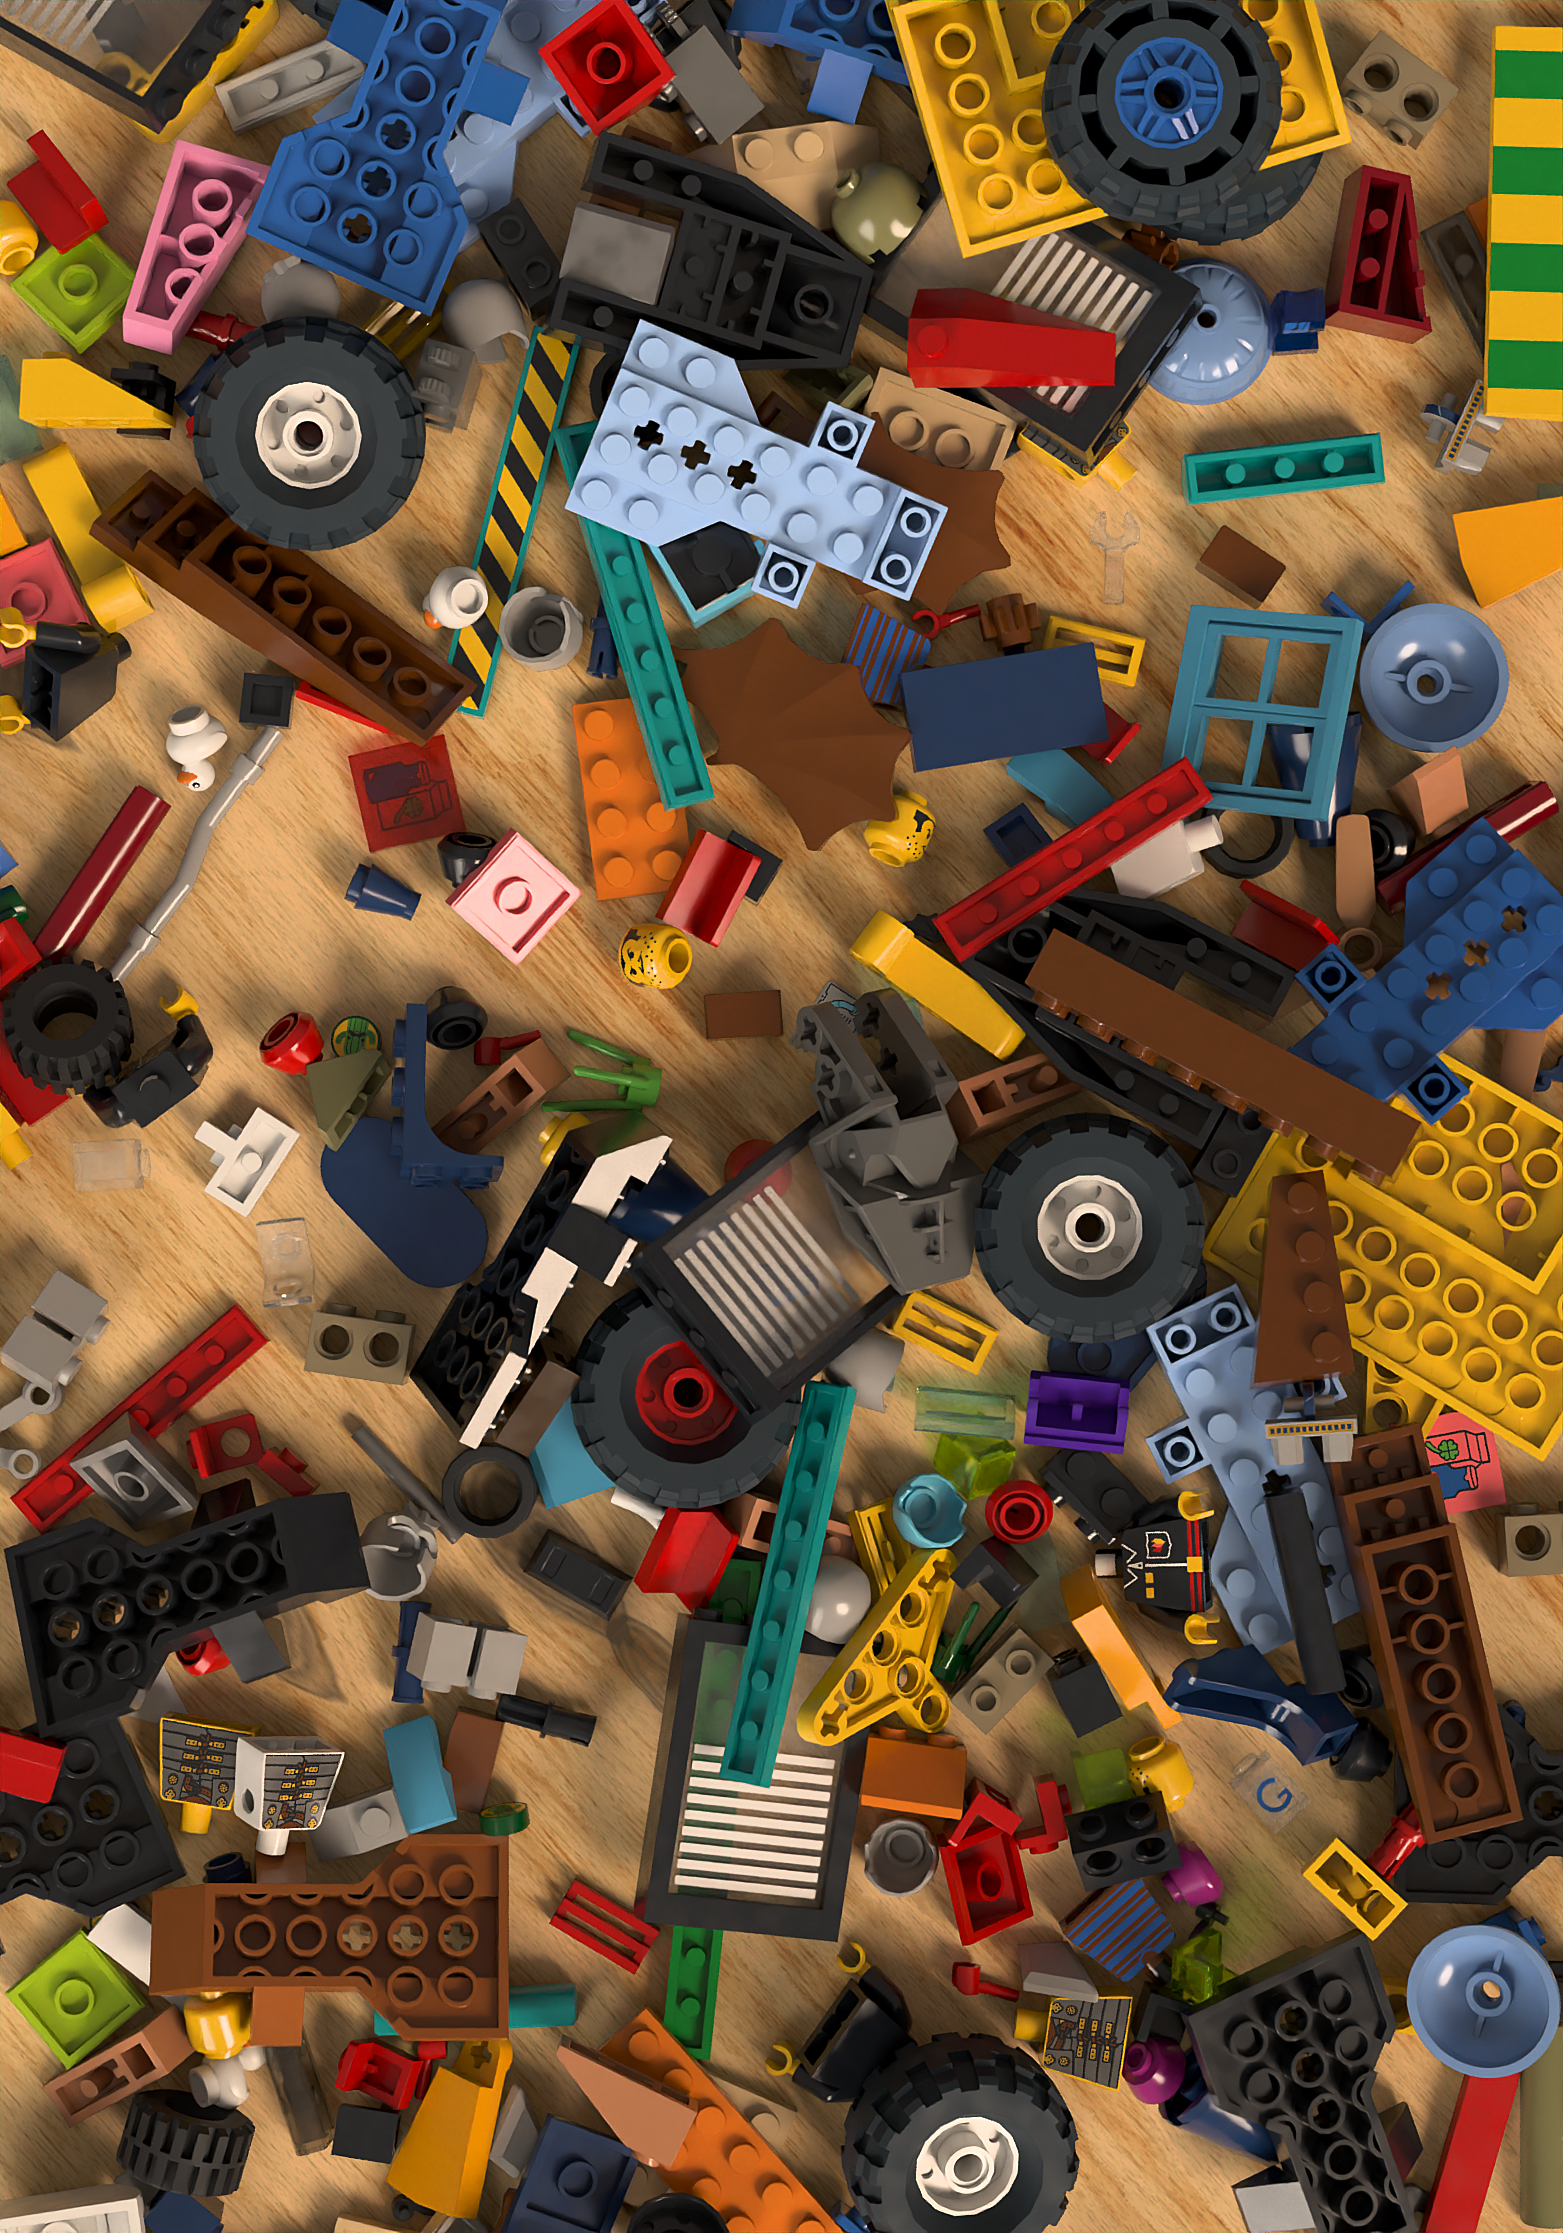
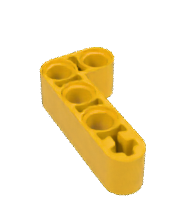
M261 0L260 2L263 1L264 5L260 9L255 6L250 9L241 24L244 22L246 27L244 29L240 27L232 43L227 48L220 50L212 61V66L207 76L196 83L185 98L180 113L166 124L160 134L153 132L117 110L115 111L150 141L155 143L172 141L215 95V86L226 82L276 26L280 17V8L277 0ZM180 44L152 75H149L130 57L115 52L106 54L99 59L94 69L110 79L119 74H129L131 81L126 88L143 96Z
M65 441L23 463V470L83 585L80 587L82 594L101 627L109 634H112L155 612L134 568L89 535L93 522L104 510L68 443Z
M877 909L850 947L848 954L1002 1064H1006L1027 1034L977 981L914 937L915 934L897 919L883 910Z

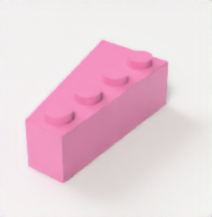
M177 139L123 314L124 342L168 355L174 354L248 234L245 233V230L270 171V166Z

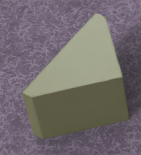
M849 363L847 368L790 370L782 378L791 389L820 415L828 401L857 412L868 400L873 388L871 376Z
M375 1048L306 1065L318 1129L327 1146L336 1152L391 1075V1070L383 1053Z

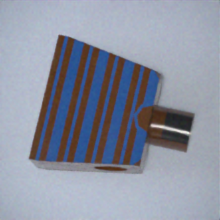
M862 603L840 663L860 666L863 674L864 688L873 707L904 713L898 674L934 668L925 664L932 642L874 607Z
M1141 1878L1094 1890L1059 1922L1062 1933L1071 1942L1124 1983L1142 1969L1158 1988H1161L1170 1982L1180 1970L1177 1963L1164 1950L1177 1935Z

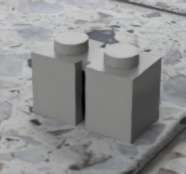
M56 1270L33 1303L32 1309L35 1310V1313L32 1315V1318L26 1314L0 1350L2 1364L50 1394H53L59 1383L67 1386L73 1380L83 1362L77 1358L78 1353L81 1349H84L88 1342L96 1345L111 1321L106 1318L108 1314L107 1300L59 1270Z
M419 1612L406 1671L422 1680L421 1687L432 1691L449 1693L451 1685L468 1686V1695L488 1700H496L497 1692L515 1695L527 1643V1635L510 1626L473 1620L469 1621V1625H464V1620L461 1618Z

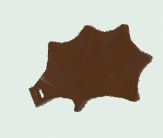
M772 390L755 411L760 425L767 428L782 411L792 421L781 434L807 444L816 424L802 416ZM871 412V419L875 420V423L857 466L894 481L948 507L911 596L922 600L936 615H943L953 594L959 587L982 572L1005 569L1011 566L1010 555L1000 542L995 525L996 500L1005 477L1000 470L974 471L940 466L910 453L889 438L879 412ZM843 572L856 595L880 590Z
M771 617L747 636L726 647L687 650L670 644L675 663L680 660L688 664L681 679L686 700L696 706L706 717L716 732L720 743L717 752L706 758L707 765H737L754 775L781 800L799 828L808 850L821 851L832 836L856 822L875 820L891 823L899 820V811L892 792L895 763L914 735L911 730L888 721L872 706L864 688L863 674L860 666L845 663H827L808 655L792 640L782 621Z

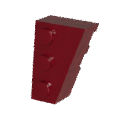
M1362 165L1344 180L1320 324L1323 323V325L1414 344L1432 332L1430 316H1426L1422 288L1426 283L1424 269L1420 270L1416 245L1419 233L1410 175Z

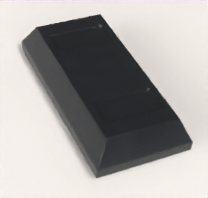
M547 1529L523 1571L607 1621L612 1617L633 1580V1577L550 1529Z

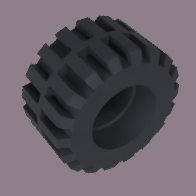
M62 957V964L52 965L51 959L40 962L42 969L35 972L30 968L22 973L24 983L20 984L14 981L9 989L11 999H4L2 1025L14 1064L17 1063L20 1074L25 1079L32 1077L34 1086L41 1090H44L48 1084L52 1086L53 1093L65 1095L66 1088H74L75 1095L85 1094V1086L94 1084L95 1088L99 1089L106 1085L105 1076L108 1074L114 1078L118 1076L122 1071L120 1061L128 1062L132 1054L130 1044L134 1043V1029L124 988L119 980L113 982L112 973L106 968L102 967L96 972L94 962L83 959L80 965L74 964L73 957ZM65 1013H83L95 1019L94 1024L86 1033L74 1039L56 1040L42 1034L45 1026L52 1019Z
M173 2089L139 2092L132 2099L116 2160L125 2171L138 2180L165 2191L194 2197L229 2195L239 2188L254 2136L255 2126L247 2116L237 2109H225L215 2104L205 2108L201 2107L196 2102L192 2092Z

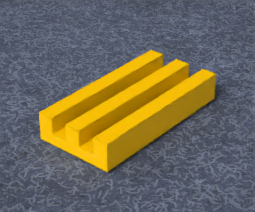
M447 278L441 293L444 291L449 295L455 287ZM390 299L360 329L381 341L402 363L442 323V308L445 300L394 351L388 345L421 312L409 307L379 336L377 332L405 306Z
M1050 615L1042 650L1078 645L1077 643L1055 638L1057 630L1133 649L1131 657L1097 648L1094 649L1096 660L1128 668L1127 674L1098 667L1100 681L1130 689L1134 688L1146 639Z
M921 1291L912 1293L903 1301L889 1328V1331L975 1375H978L999 1333L998 1330ZM915 1300L986 1335L982 1344L911 1309ZM906 1318L976 1352L977 1354L973 1362L903 1327Z
M894 1496L883 1498L875 1503L846 1512L863 1570L870 1582L874 1606L897 1576L892 1561L895 1560L899 1572L912 1555L908 1541L901 1537L892 1518ZM877 1513L881 1514L882 1521L889 1540L887 1542ZM907 1594L903 1599L910 1597V1595Z

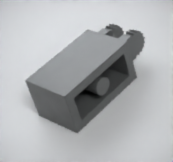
M663 1L655 10L660 22L669 30L675 41L664 49L656 39L653 31L643 24L677 74L660 94L668 102L672 100L677 102L686 114L681 121L697 142L701 143L705 140L709 145H720L765 106L705 25H693L688 29L673 8Z
M426 338L413 383L416 391L410 393V396L420 400L427 427L445 433H452L454 427L467 431L483 375L475 351Z

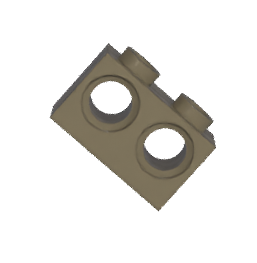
M1381 30L1345 76L1339 88V94L1344 97L1343 101L1351 111L1362 117L1369 115L1383 126L1382 130L1390 140L1401 146L1408 144L1415 150L1449 107L1459 91L1457 86ZM1375 71L1382 74L1386 79L1387 86L1384 88L1370 86L1364 78V73ZM1414 100L1421 103L1425 108L1426 116L1422 118L1410 116L1404 108V102Z
M327 1302L326 1311H313L304 1371L402 1386L408 1383L416 1325L405 1323L406 1314L376 1310L375 1318L356 1316V1306ZM332 1325H339L348 1332L349 1345L342 1353L332 1352L325 1344V1333ZM381 1332L392 1334L398 1341L399 1350L392 1360L380 1359L374 1352V1340Z
M1563 1500L1558 1501L1559 1509L1539 1510V1503L1521 1502L1509 1504V1512L1495 1513L1499 1573L1507 1577L1563 1574ZM1532 1525L1537 1534L1536 1543L1530 1550L1521 1552L1515 1543L1516 1534L1522 1527Z
M1015 1621L969 1669V1672H966L947 1692L949 1700L987 1735L1055 1664V1661Z

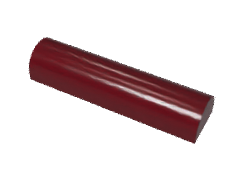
M1528 781L1464 821L1460 826L1440 839L1434 840L1410 855L1399 870L1390 875L1375 877L1376 902L1390 918L1405 909L1407 882L1479 818L1483 817L1509 844L1559 813L1558 803L1546 781Z
M140 785L134 787L32 942L42 960L51 959L52 965L62 964V957L74 956L171 809V805Z

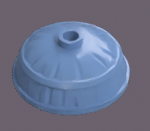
M1190 258L1178 261L1176 267L1171 271L1201 289L1203 307L1198 315L1201 313L1211 314L1215 320V325L1211 328H1203L1199 325L1196 316L1149 385L1163 396L1189 405L1221 403L1245 391L1254 383L1265 368L1274 342L1272 311L1265 294L1258 284L1236 266L1211 258ZM1142 286L1135 297L1130 312L1145 290L1153 295L1128 329L1127 341L1162 292L1153 287Z
M1439 603L1409 607L1386 620L1368 641L1361 657L1358 675L1360 696L1364 708L1375 726L1393 742L1410 750L1425 753H1442L1454 745L1459 749L1482 736L1498 718L1506 701L1509 686L1507 659L1501 643L1493 631L1472 613L1456 606ZM1425 676L1432 680L1434 687L1431 693H1422L1418 689L1417 681L1419 677Z
M1475 1923L1446 1930L1423 1948L1409 1974L1406 1994L1412 2025L1425 2047L1442 2063L1456 2071L1480 2078H1498L1518 2073L1532 2065L1544 2054L1556 2034L1560 2020L1561 2001L1559 1988L1552 1969L1542 1954L1530 1942L1508 1929L1496 1925ZM1488 1981L1496 1983L1500 1988V1996H1488L1483 1988L1484 1983Z

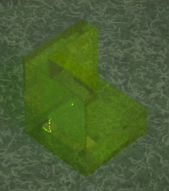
M975 1416L942 1427L933 1466L943 1477L950 1480L951 1484L969 1501L992 1493L995 1488L1008 1481L1017 1449L982 1416Z
M1115 1747L1082 1755L1079 1750L1070 1752L1083 1811L1134 1798L1121 1748Z
M1211 1928L1173 1949L1172 1992L1193 2005L1219 1994L1218 1985L1239 1976L1221 1963L1222 1933Z

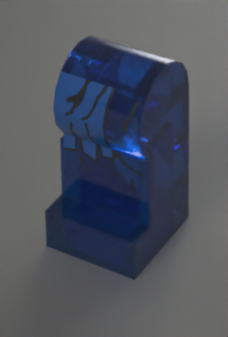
M1322 287L1300 292L1280 290L1270 305L1273 340L1272 355L1317 353L1319 349L1318 334L1325 329V299Z

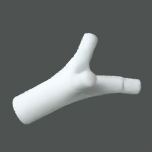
M619 1486L616 1487L611 1499V1503L645 1518L653 1525L656 1531L667 1510L664 1506L652 1504L635 1497Z

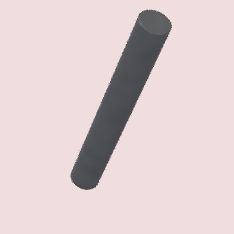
M366 1424L351 1436L358 1446L418 1509L428 1511L430 1518L440 1522L441 1526L438 1530L452 1545L466 1533L461 1531L447 1516L444 1506Z

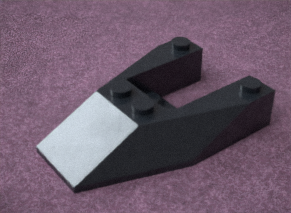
M604 130L599 133L593 142L580 190L679 221L666 278L658 305L653 306L561 277L553 288L542 335L587 349L625 357L639 320L643 319L732 357L738 371L838 369L848 367L874 274L873 269L746 176Z
M1083 888L1074 889L960 963L1069 1080L1201 1153L1220 1118L1225 1105L1126 1053L1127 1050L1121 1047L1124 1041L1114 1035L1110 1042L1107 1043L1084 1031L1082 1026L1076 1023L1079 1019L1078 1016L1068 1012L1066 1018L1062 1019L1041 1008L1037 1002L1032 1000L1035 992L1024 982L1049 936L1055 928L1172 991L1175 990L1181 977L1184 976L1269 1022H1272L1295 980L1294 975L1297 974V972L1165 902Z

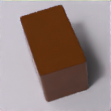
M1223 525L1197 562L1195 569L1253 609H1258L1286 570V566L1228 526Z
M781 990L704 995L707 1041L781 1037L784 1035Z

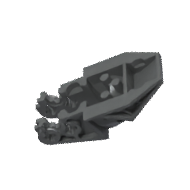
M889 987L864 993L854 1002L859 1014L852 1020L858 1035L863 1034L864 1039L874 1037L880 1042L881 1060L875 1066L839 1010L832 1003L827 1001L802 1007L798 1012L796 1020L798 1036L793 1039V1043L796 1049L802 1048L804 1053L811 1052L817 1054L818 1059L815 1065L816 1078L814 1079L815 1082L810 1085V1088L826 1127V1130L811 1138L808 1143L843 1234L901 1296L964 1279L970 1274L977 1231L973 1230L975 1207L980 1208L983 1188L981 1185L986 1173L957 1147V1136L945 1108V1105L959 1088L956 1078L901 995L893 988Z

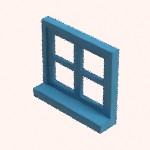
M1191 605L1160 772L1186 756L1198 775H1200L1210 717L1254 721L1242 785L1203 781L1213 796V800L1203 806V808L1327 822L1364 623L1355 618ZM1225 635L1269 639L1257 702L1214 698ZM1282 640L1330 644L1318 708L1270 704ZM1267 723L1315 727L1303 792L1255 786Z

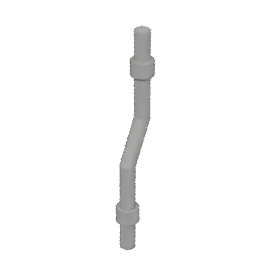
M265 727L246 754L241 752L229 767L233 772L196 821L175 880L142 924L137 922L125 937L128 943L108 970L112 973L115 981L119 980L120 984H122L143 955H150L161 941L158 935L194 888L215 828L248 784L253 786L265 771L261 766L284 737V734L276 728Z

